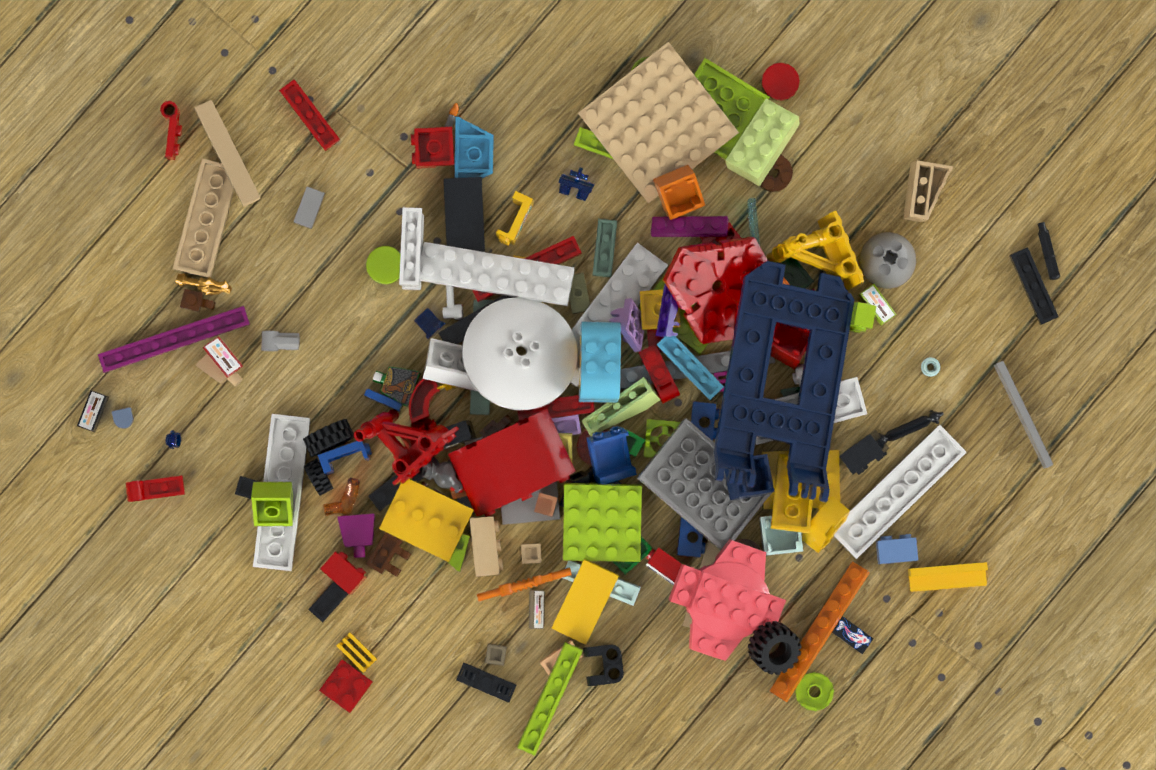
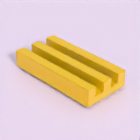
M351 632L336 645L363 673L377 660ZM349 638L372 659L370 662L348 641ZM344 643L366 664L365 667L342 646Z

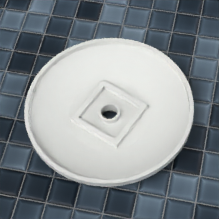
M516 297L494 302L477 314L466 331L462 346V358L470 382L482 396L504 408L530 410L549 404L566 390L576 370L578 351L570 326L557 311L540 301ZM524 347L526 354L523 356L517 354L516 348Z

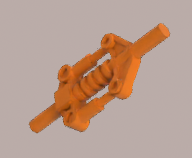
M566 568L545 575L533 576L531 579L530 577L527 580L522 579L521 582L519 580L517 583L503 584L499 588L477 594L478 601H483L500 595L501 597L507 596L514 592L516 593L518 590L523 591L522 589L526 590L528 587H537L545 582H552L553 580L572 575L571 570Z

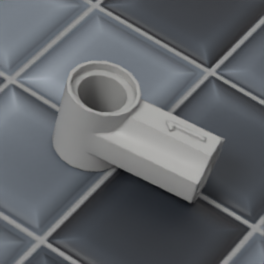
M262 331L261 351L299 350V333Z

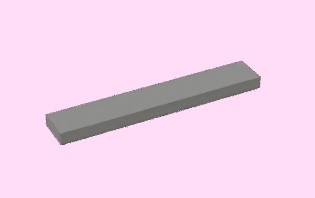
M1004 361L995 364L996 372L1043 468L1052 466L1053 462Z

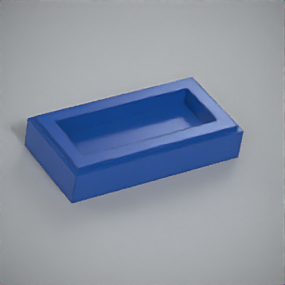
M366 389L365 397L399 412L403 407L401 403Z

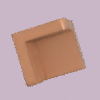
M539 493L534 512L553 517L558 498Z

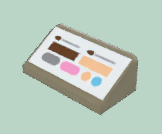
M543 590L529 591L530 629L544 628L545 592Z

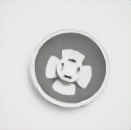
M884 232L871 237L864 244L860 253V267L863 275L870 283L880 288L891 289L903 285L911 278L916 267V254L913 246L905 237L897 233Z

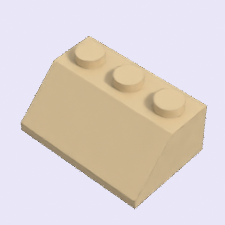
M494 517L470 518L476 577L500 575V571L503 570L502 559H498V551H501L500 540H496V532H499L498 520L494 521Z

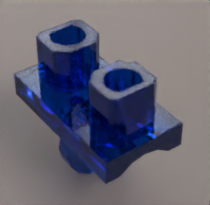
M579 167L578 172L571 170L570 176L561 175L558 182L560 183L559 193L569 195L571 187L579 189L576 198L586 201L588 195L593 191L595 184L586 182L589 175L582 174L583 168Z

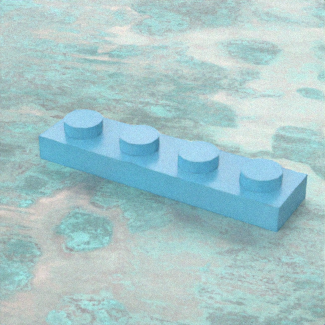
M676 336L664 337L657 344L660 350L709 400L724 388Z

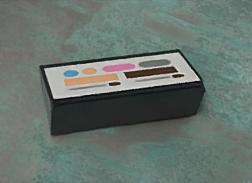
M90 390L77 426L95 433L109 397Z

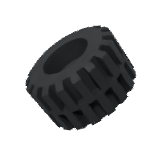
M773 621L772 624L766 622L765 626L760 625L759 629L753 632V637L749 639L751 642L748 644L749 656L764 672L771 675L773 673L780 675L781 672H787L788 668L792 669L794 662L797 663L799 660L797 657L801 655L799 649L802 647L799 643V638L781 622ZM780 642L779 647L769 654L771 648Z

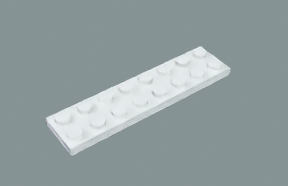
M424 242L420 259L419 281L568 306L575 269L574 267Z
M638 242L572 329L577 344L578 360L570 383L576 387L579 385L581 322H610L609 320L614 318L611 312L617 308H624L625 299L631 298L638 306L640 304L639 291H649L668 266Z
M272 414L263 482H292L293 526H258L253 567L292 571L304 477L303 466L305 465L307 452L303 438L309 435L310 418Z
M938 425L850 510L846 522L838 529L834 537L857 559L967 452L941 425Z

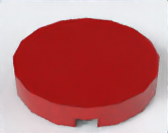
M776 63L766 69L761 83L763 91L767 96L777 101H784L795 95L799 88L800 80L795 68L786 63Z

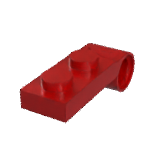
M165 101L160 107L161 114L169 121L165 157L168 160H175L176 155H179L180 144H177L178 137L182 135V125L179 123L180 110L174 102ZM168 107L175 108L172 115H166Z
M656 344L638 352L661 402L664 404L680 396L679 390Z
M183 475L125 483L128 502L185 495Z

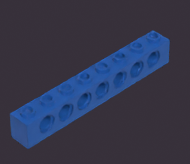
M693 401L691 423L713 441V439H716L717 434L714 422L719 419V409L713 403ZM703 417L708 418L710 421V425L707 428H703L699 424V420ZM682 517L680 519L677 555L700 558L701 554L705 553L706 543L702 542L703 535ZM689 532H695L698 535V540L695 543L688 541L687 535Z

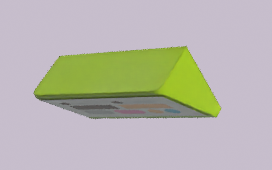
M875 284L859 294L864 303L876 306L875 319L881 326L897 315Z

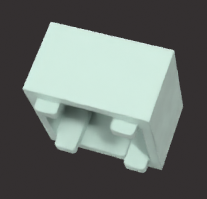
M772 516L759 517L762 549L766 552V556L803 552L801 532L771 529Z

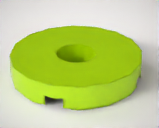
M812 672L804 675L795 689V695L802 707L807 710L818 711L826 708L831 703L834 689L828 677L821 673ZM812 686H817L820 689V694L817 697H812L809 694Z

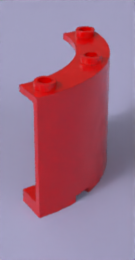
M547 409L448 454L477 517L483 514L485 517L496 513L495 509L520 498L522 501L533 497L531 493L558 480L562 483L570 479V474L576 472Z

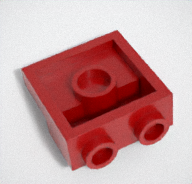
M452 127L414 129V134H411V146L415 145V153H412V164H416L417 169L454 166Z

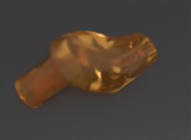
M351 477L348 479L340 501L323 504L325 516L339 513L348 515L351 513L358 496L360 486L358 479Z

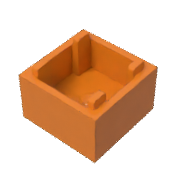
M689 165L653 179L664 212L670 220L705 206L695 173Z

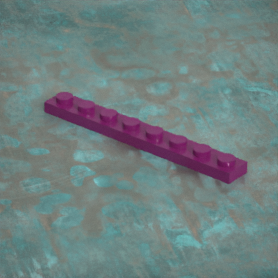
M241 306L100 353L98 357L103 373H107L248 326L250 322L245 307Z

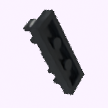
M464 662L456 679L461 683L508 703L517 686Z

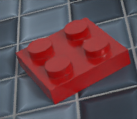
M341 659L319 691L351 713L373 681Z

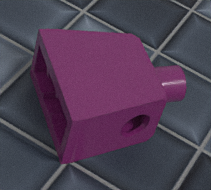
M375 514L337 516L344 546L353 547L354 558L365 557V546L373 545Z

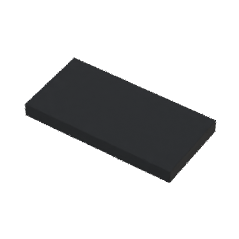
M482 177L443 179L446 245L485 252Z

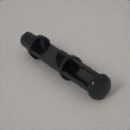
M1045 222L1038 223V236L1049 279L1057 280L1061 276L1049 230L1046 229Z

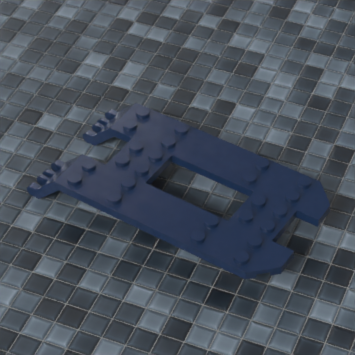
M766 261L743 278L714 446L715 480L722 481L724 479V470L727 468L729 470L727 482L733 483L735 479V484L740 485L743 481V472H747L746 486L753 488L756 479L753 453L756 437L790 443L787 461L790 484L789 495L796 496L798 484L801 483L802 498H807L809 492V499L814 500L816 489L820 487L819 500L827 502L830 489L826 467L855 299L851 293H848L841 278L834 275L820 273L816 291L782 284L786 265ZM776 323L810 330L797 404L763 398Z

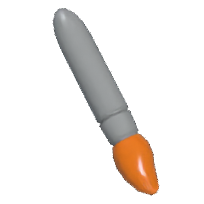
M457 103L450 109L445 127H453L455 117L459 111Z

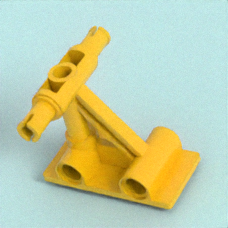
M832 211L818 220L820 229L813 231L809 235L800 233L797 236H791L775 246L771 253L766 256L767 259L770 258L768 261L775 263L783 262L791 257L824 270L826 274L838 276L843 281L847 291L864 282L863 272L857 264L856 255L851 249L849 237L843 229L842 219L837 211ZM813 247L823 248L827 259L806 250Z

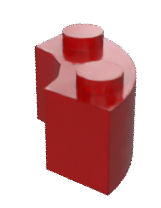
M421 379L415 386L409 400V416L412 424L430 417V402L434 396L441 392L437 389V382Z

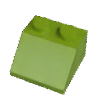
M253 482L251 500L254 526H293L292 482Z

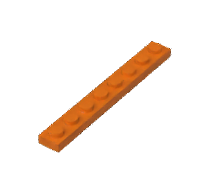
M852 561L800 642L802 648L799 649L801 655L797 657L799 659L798 662H794V667L792 669L788 668L787 672H781L770 689L771 693L788 702L870 573L868 570Z

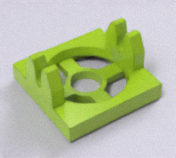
M647 419L644 458H653L657 453L652 448L650 442H657L662 447L663 445L659 443V437L664 434L670 437L668 426L675 430L681 422ZM663 426L662 433L658 436H651L655 428Z

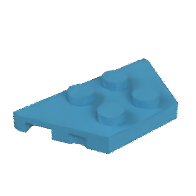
M455 117V178L482 177L483 179L493 174L494 135L460 117Z

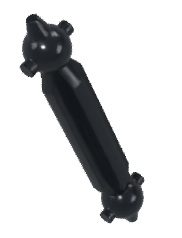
M930 410L929 416H921L888 431L885 435L879 434L885 443L887 441H895L927 427L931 422L938 424L940 417L944 414L943 412Z

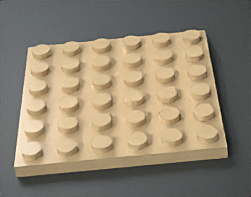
M669 42L578 112L583 121L648 203L659 196L653 179L686 165L693 169L739 133Z

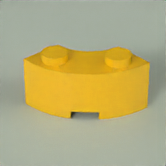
M833 496L827 502H822L819 505V511L811 520L810 532L803 533L802 541L817 553L831 542L835 533L846 522L850 512L848 508Z

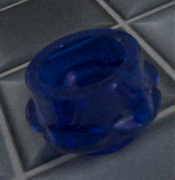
M172 430L170 434L166 435V445L170 449L179 448L181 445V434Z

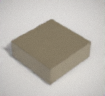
M488 644L485 663L504 666L507 647Z

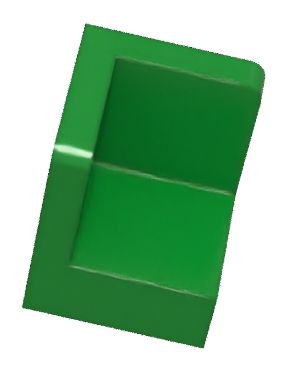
M627 430L629 435L626 436L629 454L636 458L645 439Z

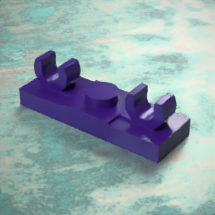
M664 284L656 336L659 337L678 336V333L673 332V326H680L679 322H674L678 312V305L666 284Z

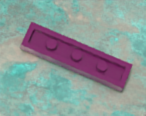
M679 216L672 220L669 217H652L651 236L727 237L729 219L728 216Z

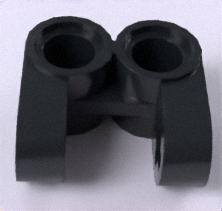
M610 644L583 648L584 657L602 655L604 667L603 675L586 677L587 686L614 684L622 680L624 676L622 653L618 646ZM609 649L617 651V657L613 660L608 659L606 656V652ZM611 668L619 670L618 678L611 679L608 672Z

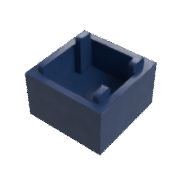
M767 454L753 456L756 470L753 488L746 486L747 472H743L742 484H735V479L733 483L727 482L730 500L764 496L774 492ZM725 468L724 471H725V476H726V481H727V477H728V474H729V470H728L727 468Z

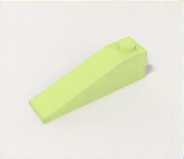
M643 377L620 393L617 403L604 404L584 418L582 423L589 435L592 436L595 432H601L647 410L661 399L654 387Z

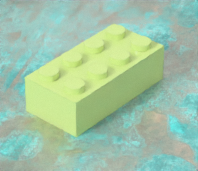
M766 98L727 157V168L760 186L800 125L799 116Z

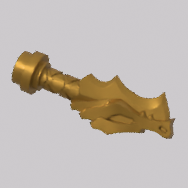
M178 273L176 278V285L184 287L186 284L196 286L198 290H201L202 293L205 292L206 295L213 296L222 292H232V287L228 285L226 280L218 282L210 277L207 279L200 277L198 280L189 278L186 273Z

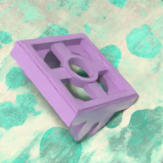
M631 298L625 299L624 308L613 310L611 315L614 318H611L609 321L620 322L621 334L624 336L622 340L628 343L634 352H639L642 348L644 336L641 311Z

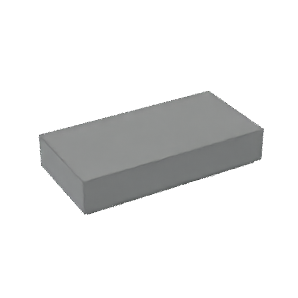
M306 187L294 223L312 229L325 193Z

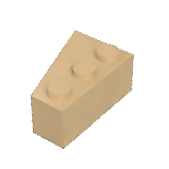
M918 160L910 164L904 220L924 222L929 219L953 166Z

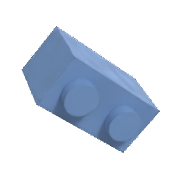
M911 534L899 535L900 539H892V536L880 537L881 541H876L878 564L918 561L916 537L911 538Z

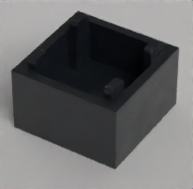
M874 430L843 452L840 458L852 474L857 472L860 475L868 468L867 464L874 459L877 461L883 459L887 455L886 451L889 447L877 430Z

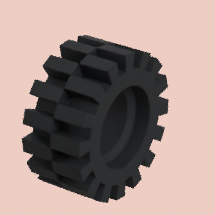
M317 458L303 466L319 496L334 489L328 476L324 474Z

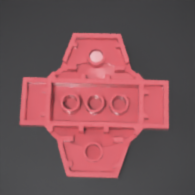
M729 539L715 557L713 564L703 566L700 569L681 564L668 600L685 606L687 613L692 618L689 648L691 650L726 661L744 637L751 635L755 630L757 631L760 625L765 626L766 622L772 624L773 621H779L786 600L769 594L768 587L764 582L765 551Z

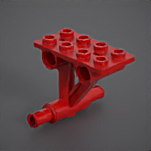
M391 409L388 412H381L370 421L363 423L360 429L354 432V438L362 442L366 438L371 439L377 435L394 455L393 458L395 460L392 463V469L398 478L392 483L397 485L400 482L404 484L410 478L412 479L417 475L421 467L426 466L434 455L436 456L444 449L443 446L446 443H450L456 437L454 433L459 428L456 426L449 431L445 426L437 425L426 431L395 424L393 422L399 418V413ZM395 436L416 440L417 442L408 449Z

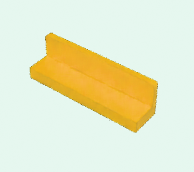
M987 562L908 569L910 591L986 586Z

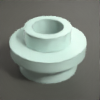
M926 358L921 363V371L926 376H935L940 371V363L935 358ZM928 364H932L934 366V369L932 371H929L927 369Z

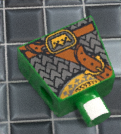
M389 366L387 374L376 371L373 382L382 384L380 391L382 394L409 408L411 394L418 383L421 373L415 370Z

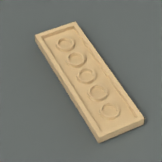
M202 158L173 265L174 270L211 278L234 193V188L221 163Z

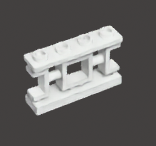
M403 207L399 285H402L403 290H421L419 277L424 235L422 208Z

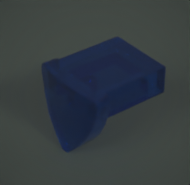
M429 308L414 320L425 332L427 339L436 335L445 325Z

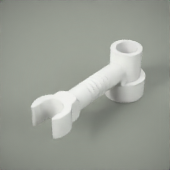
M446 285L447 307H443V318L461 320L463 319L462 304L454 305V287Z

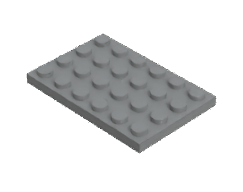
M684 418L637 479L721 551L729 539L735 540L770 494L730 500L725 471L722 481L715 480V443L687 418Z

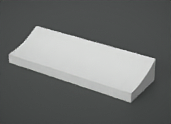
M431 338L423 379L477 391L470 382L464 368L462 345Z

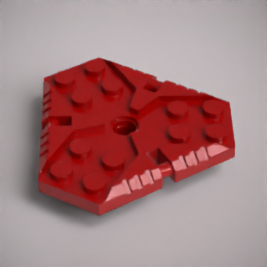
M746 237L719 241V245L711 242L678 247L663 281L679 308L685 310L683 315L700 343L708 344L733 340L743 278L755 268L768 261L756 238Z

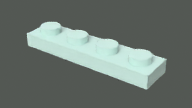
M568 561L566 568H570L572 575L563 578L573 582L582 564L576 561ZM618 578L610 597L634 606L641 587Z

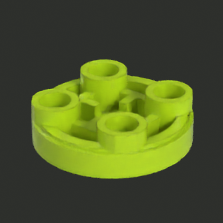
M380 246L374 249L369 254L366 262L369 276L380 284L386 285L397 282L400 279L401 253L390 246Z

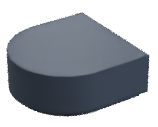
M131 407L112 411L113 420L117 427L126 429L132 425L134 418Z

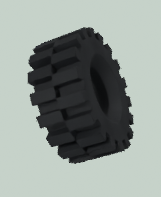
M342 419L303 438V441L310 456L313 457L346 443L354 438V433L347 419Z

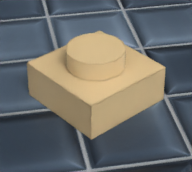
M521 544L522 564L541 563V544Z

